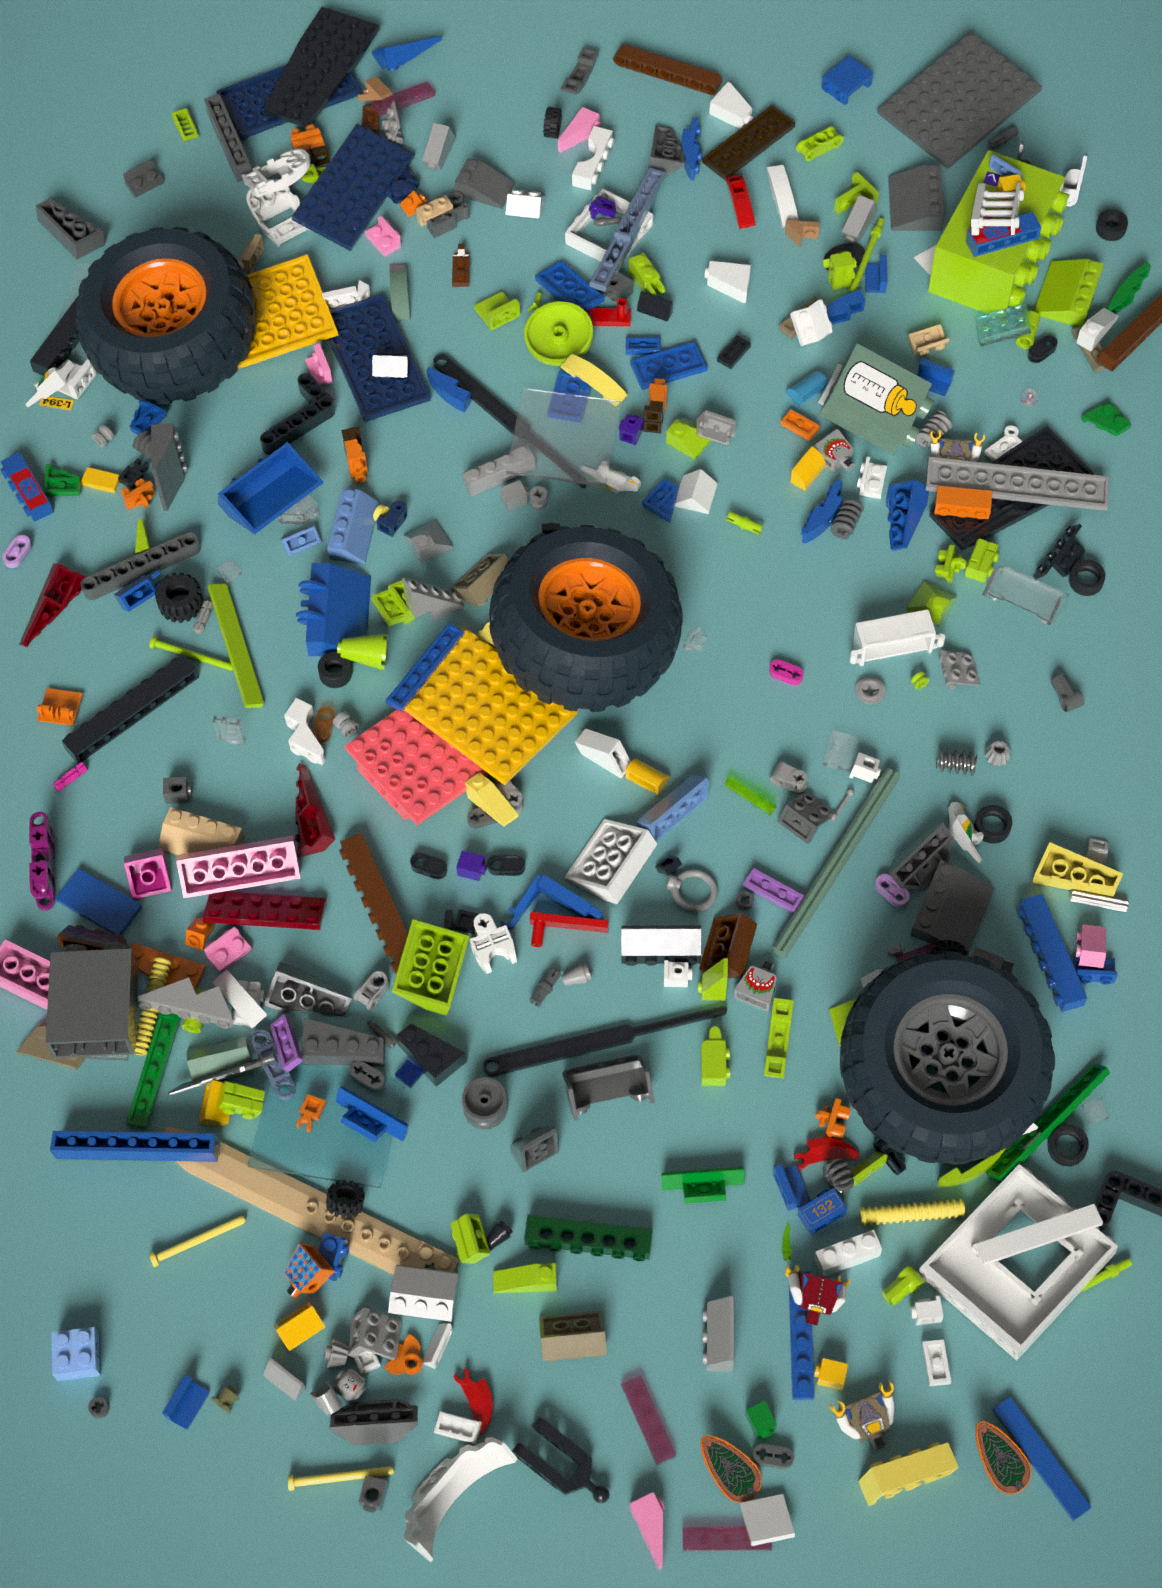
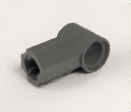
M1066 674L1057 675L1051 680V685L1059 696V702L1063 711L1068 712L1084 705V698L1081 692L1074 689Z

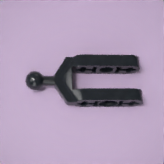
M538 1417L531 1425L532 1428L570 1459L579 1464L580 1467L570 1480L567 1481L522 1444L517 1443L512 1450L513 1454L518 1460L564 1495L586 1488L593 1493V1499L597 1503L608 1501L610 1492L607 1487L597 1486L590 1481L592 1458L548 1422Z

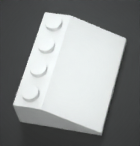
M604 819L564 879L601 900L618 904L657 846V843L647 829Z

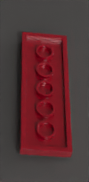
M226 891L209 894L203 914V923L321 930L327 901L326 898Z

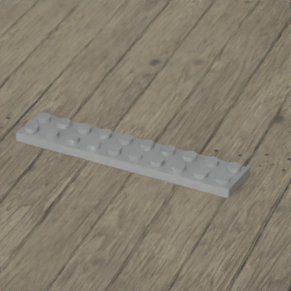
M937 457L928 458L927 491L936 492L937 486L992 491V498L1102 511H1107L1108 476Z

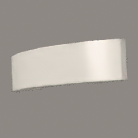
M227 969L212 982L215 987L219 986L225 999L251 1028L267 1016Z

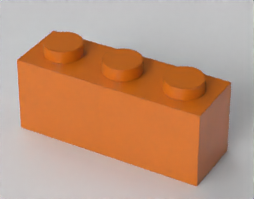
M937 486L934 514L989 519L992 491Z

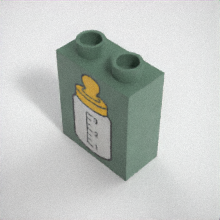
M857 343L847 356L818 415L894 455L902 444L910 448L915 441L920 429L915 427L913 423L916 416L924 419L933 404V400L927 397L932 383Z

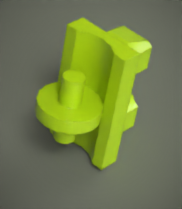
M949 545L948 550L939 551L938 559L940 562H945V565H936L935 567L936 576L945 577L947 582H953L954 573H959L960 570L965 569L967 566L963 556L958 555L954 551L955 545Z

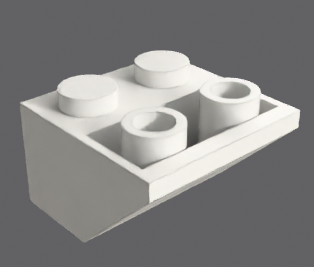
M515 189L507 194L506 215L532 218L541 217L545 201V195H541V192L531 191L527 194L524 193L525 190Z

